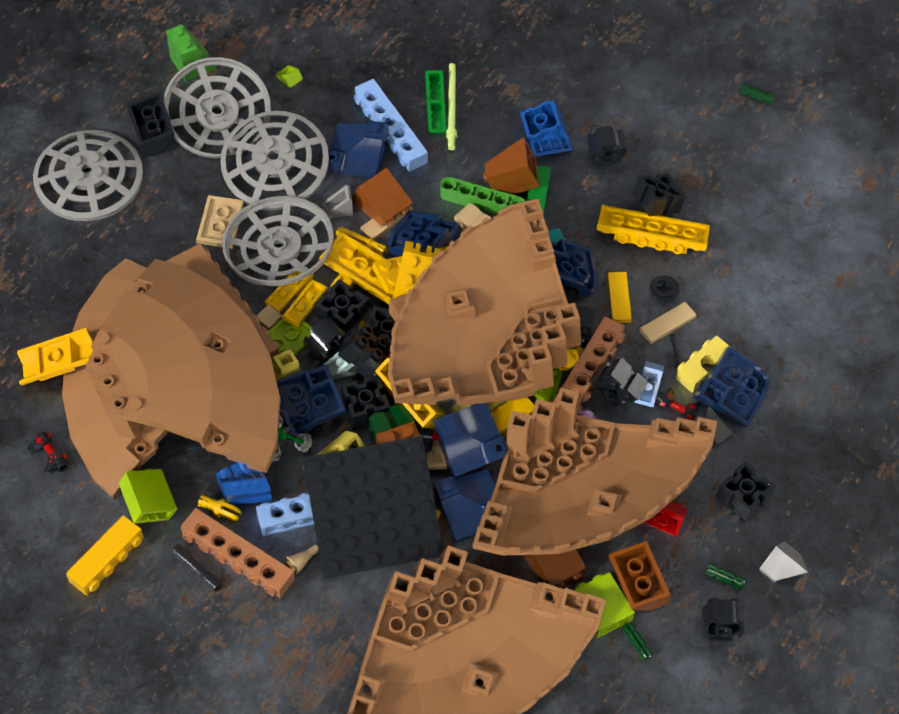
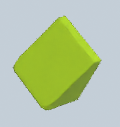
M289 65L276 74V77L289 88L302 80L299 69Z

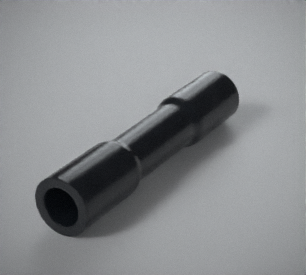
M177 544L172 549L171 553L199 576L213 592H217L222 587L223 583L196 561L183 546Z

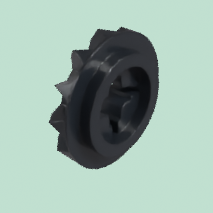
M658 276L651 281L649 290L651 296H654L657 301L661 300L664 303L666 301L672 302L678 296L679 285L672 277ZM663 285L667 290L665 294L661 290Z

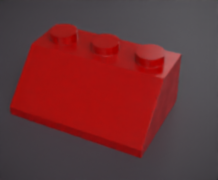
M670 502L653 518L643 523L678 537L689 509L680 503Z

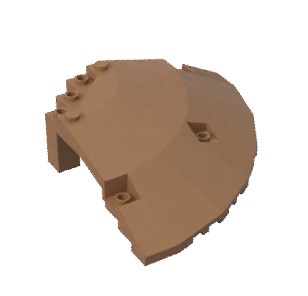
M539 199L510 205L498 211V215L490 219L488 217L483 219L479 225L467 227L460 234L461 237L455 242L451 241L449 243L450 246L446 250H441L432 258L430 266L424 269L418 277L416 285L408 291L403 309L400 310V316L398 321L395 322L391 333L392 341L390 345L388 377L395 403L437 405L436 402L455 398L457 406L510 401L534 396L536 390L554 386L553 369L568 366L567 349L581 345V329L575 303L568 304L563 290Z
M125 258L109 271L80 310L72 332L87 327L94 340L99 329L125 290H134L137 284L136 279L146 267ZM85 364L76 367V370L65 373L63 376L62 397L70 438L93 481L115 499L122 493L119 481L125 472L129 470L141 471L142 465L156 454L159 441L169 431L142 424L136 439L118 435L85 368Z
M155 259L136 279L137 284L134 290H125L99 329L91 346L93 352L85 367L117 434L136 439L142 424L164 429L200 442L202 448H206L209 452L225 455L227 460L243 463L249 469L267 473L278 446V422L280 420L279 409L281 404L273 364L267 348L249 316L221 287L182 265Z
M560 388L556 403L536 399L532 415L512 411L507 428L508 450L504 456L492 498L487 502L485 513L482 515L480 526L477 528L473 549L499 555L560 554L608 541L653 518L688 488L712 450L718 421L698 417L697 421L677 417L676 422L656 418V420H652L651 425L618 424L577 415L580 392Z
M448 545L441 554L438 564L422 558L415 567L412 577L395 571L390 578L347 714H521L532 707L570 673L581 653L598 630L606 600L567 588L561 589L547 583H532L465 561L468 552ZM546 594L552 595L551 601L546 599ZM477 679L482 680L483 685L481 687L476 685ZM365 685L369 686L370 692L364 693L362 687Z

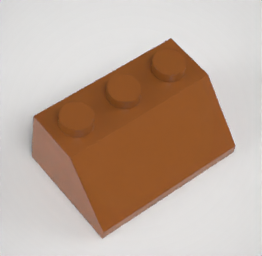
M647 541L609 554L610 561L631 610L651 611L670 604V592Z

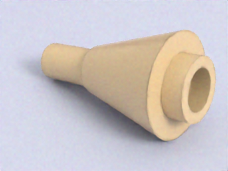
M314 545L306 551L286 557L284 565L293 570L294 574L297 575L310 558L319 552L318 546Z

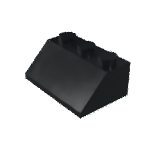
M158 92L127 104L140 147L146 157L162 152L175 136L162 94Z

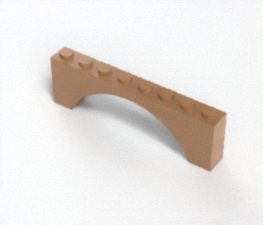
M199 243L166 261L182 265L221 287L249 316L273 361V357L279 354V345L275 340H271L266 327H262L259 324L260 321L257 315L250 312L248 303L245 300L242 301L237 288L230 285L231 282L228 276L221 273L219 264L216 261L213 262L207 248L204 249Z

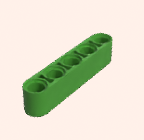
M445 177L440 183V196L442 199L463 206L470 203L480 211L498 215V211L510 205L526 202L521 197L452 177Z

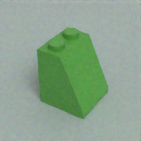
M181 24L166 31L170 57L178 71L194 61L210 57L203 44L184 25ZM216 65L205 66L206 73L217 69ZM198 69L183 77L185 82L199 77Z

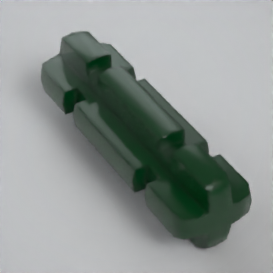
M746 84L741 89V94L750 95L749 97L762 102L764 100L765 103L770 105L774 102L775 95L766 94L765 91L754 87L751 88V86Z
M712 563L708 565L705 572L711 577L713 575L716 576V579L729 585L731 583L734 584V587L742 589L745 583V578L739 575L736 577L734 573L721 567L718 569Z
M630 622L623 626V632L626 636H629V641L635 650L640 653L641 659L646 661L652 657L653 653L649 647H646L647 644L639 632L635 630L636 628L633 623Z

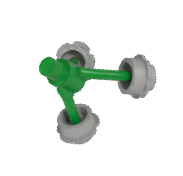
M279 411L278 443L288 439L294 441V445L299 451L307 452L313 444L312 438H310L311 435L305 433L294 437L286 434L280 428L284 424V415ZM277 446L271 462H276L280 459L281 449L279 446Z

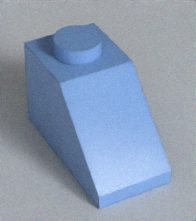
M646 361L642 377L648 381V384L635 403L654 407L665 366Z

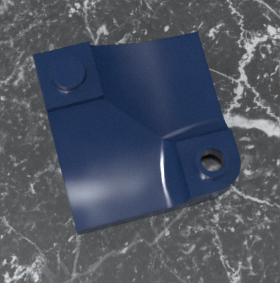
M371 120L363 124L338 123L331 147L328 150V169L338 174L370 179L378 174L385 152L384 144L389 132L387 124Z
M409 211L392 231L387 246L390 255L396 257L402 256L406 241L414 242L413 248L416 247V243L421 244L420 252L425 253L426 248L431 246V252L434 253L435 248L450 245L451 241L455 242L461 233L458 223L442 221L441 215Z
M560 239L558 243L551 242L561 283L576 288L577 295L590 297L595 292L598 281L591 248Z
M728 346L724 349L707 377L700 383L693 398L706 407L710 406L712 409L748 427L766 396L769 380L761 368Z
M327 365L309 372L307 369H304L276 381L281 398L280 408L291 433L294 435L308 433L312 431L313 427L346 413ZM300 424H301L302 427H300L299 429H297V428H296L297 425H300Z
M487 403L474 404L432 421L440 439L438 442L453 477L498 460L507 453V444L496 427ZM496 445L500 446V452L496 451Z
M488 469L460 477L449 476L433 482V491L456 543L475 537L477 528L480 526L487 502L491 500L496 486Z

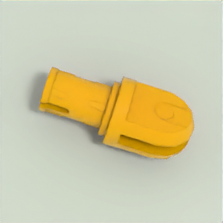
M576 346L574 349L568 348V366L559 367V369L567 371L574 367L584 349L580 346Z
M205 494L201 495L200 498L202 500L199 499L198 506L213 511L214 516L217 518L224 517L234 522L239 520V517L234 514L241 515V510L227 503L226 499L215 500Z

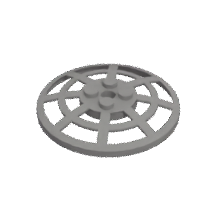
M209 57L186 65L174 75L164 94V103L168 115L171 94L173 93L182 98L179 107L180 118L170 120L172 127L183 125L197 142L193 148L180 139L175 130L174 139L190 152L214 159L221 158V154L205 153L200 150L204 143L214 146L224 145L230 135L228 129L234 124L239 125L244 121V119L238 117L239 108L248 105V118H250L255 113L254 102L264 99L265 112L271 111L268 90L260 77L246 65L228 58ZM221 65L234 69L230 78L224 76L208 77L205 66ZM198 69L200 80L191 84L185 92L176 87L177 83L185 75ZM240 72L246 74L254 81L260 90L259 93L250 96L246 88L237 82ZM210 82L227 83L224 91L212 90ZM199 86H204L205 93L199 99L190 95ZM233 87L237 88L244 95L245 99L236 101L231 95ZM186 102L196 106V115L185 116ZM219 107L222 109V112L214 114L212 109ZM270 116L264 117L263 124L269 123ZM199 122L204 127L201 135L194 132L189 124ZM251 122L244 126V128L237 135H235L232 138V140L237 141L240 138H242L248 132L249 129L252 130L256 128L255 123ZM213 131L221 132L224 140H209L207 138L210 132ZM258 133L249 144L255 145L261 139L260 134ZM228 147L230 153H226V158L236 156L237 149Z
M286 111L263 112L244 120L230 133L221 153V171L230 191L238 199L244 200L245 204L250 205L259 201L263 190L281 191L285 189L288 196L307 200L320 188L326 177L329 165L328 147L320 130L306 118ZM269 116L289 117L286 123L273 122L263 124L261 118ZM296 119L306 123L318 137L307 139L300 130L293 127ZM254 121L256 128L248 132L241 141L232 140L239 130ZM273 127L282 128L279 136H269L266 129ZM289 131H292L302 141L292 144L286 137ZM259 132L262 139L256 145L246 143L251 136ZM320 143L323 151L321 170L311 166V146ZM228 147L238 148L236 153L237 168L228 173L226 169ZM305 147L306 161L302 162L296 159L295 150ZM242 151H251L252 160L242 165ZM273 153H277L279 155L278 158L274 160L270 159L269 156ZM293 166L302 169L297 176L289 181L287 173ZM255 167L261 174L258 182L252 179L246 171ZM307 172L317 176L316 180L307 190L298 196L295 195L292 186L301 181ZM241 174L247 183L255 187L252 198L242 193L231 180ZM268 177H280L282 184L266 185L265 183ZM283 205L267 207L263 210H282Z
M101 130L78 131L57 139L42 152L33 172V184L41 203L54 214L74 221L100 220L118 213L135 198L143 179L142 162L135 148L122 137ZM96 135L112 139L108 142L94 139L85 140L84 136ZM77 137L78 141L66 145L60 151L53 150L61 143ZM121 142L127 146L134 155L135 160H124L114 145ZM86 144H96L102 147L97 152L87 150ZM79 146L80 152L72 156L64 154L67 150ZM108 150H111L118 160L107 161L103 155ZM46 155L52 156L49 174L38 178V171ZM58 159L66 162L65 169L54 172ZM120 167L116 180L109 177V168ZM125 167H137L136 179L131 189L128 190L121 185L125 176ZM85 168L92 169L90 172H83ZM66 176L69 184L63 190L55 179ZM50 181L54 190L61 195L56 204L52 203L44 195L40 188L41 184ZM104 183L110 185L103 192L95 194V188ZM77 188L87 190L88 196H78L71 193ZM115 190L124 195L114 205L102 210L98 209L97 200L109 196ZM67 199L76 202H89L91 212H74L65 210L62 207Z
M292 196L269 197L246 206L231 219L223 235V254L231 270L242 279L257 285L282 286L303 280L317 271L326 262L331 253L334 234L329 217L316 204ZM283 205L282 215L270 216L260 220L255 212L267 207ZM291 206L304 208L316 216L308 223L299 217L291 216ZM249 217L254 225L248 229L242 240L233 238L232 234L235 228L245 218ZM281 221V226L270 229L265 227L266 224ZM322 221L327 229L329 241L318 244L314 227ZM289 222H294L303 226V228L296 232L288 227ZM259 230L261 232L257 242L249 241L255 231ZM309 232L312 244L302 245L301 238ZM229 244L240 246L241 256L245 263L236 266L233 264L230 257ZM277 244H284L282 247H275ZM246 249H257L259 256L249 260ZM327 249L316 265L310 269L305 267L313 259L316 251ZM311 251L302 263L296 259L300 252ZM266 262L271 264L270 271L262 270L256 267V265ZM290 263L294 267L278 272L279 265ZM250 268L268 277L267 280L256 279L240 271ZM297 271L302 273L288 279L275 280L276 276H285Z

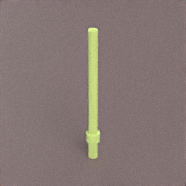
M454 63L449 64L448 129L446 131L449 150L455 149V139L457 138V130L455 129L456 65Z

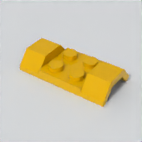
M86 327L18 350L17 354L23 364L24 376L23 379L19 380V384L22 386L37 380L44 381L74 371L76 367L87 364L93 352L91 346L94 342L89 329Z

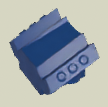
M553 100L545 101L535 108L521 110L520 114L527 138L530 141L535 156L573 150L559 105L555 104Z
M237 462L216 473L217 482L227 503L240 505L272 501L270 485L262 472L249 469L246 464Z

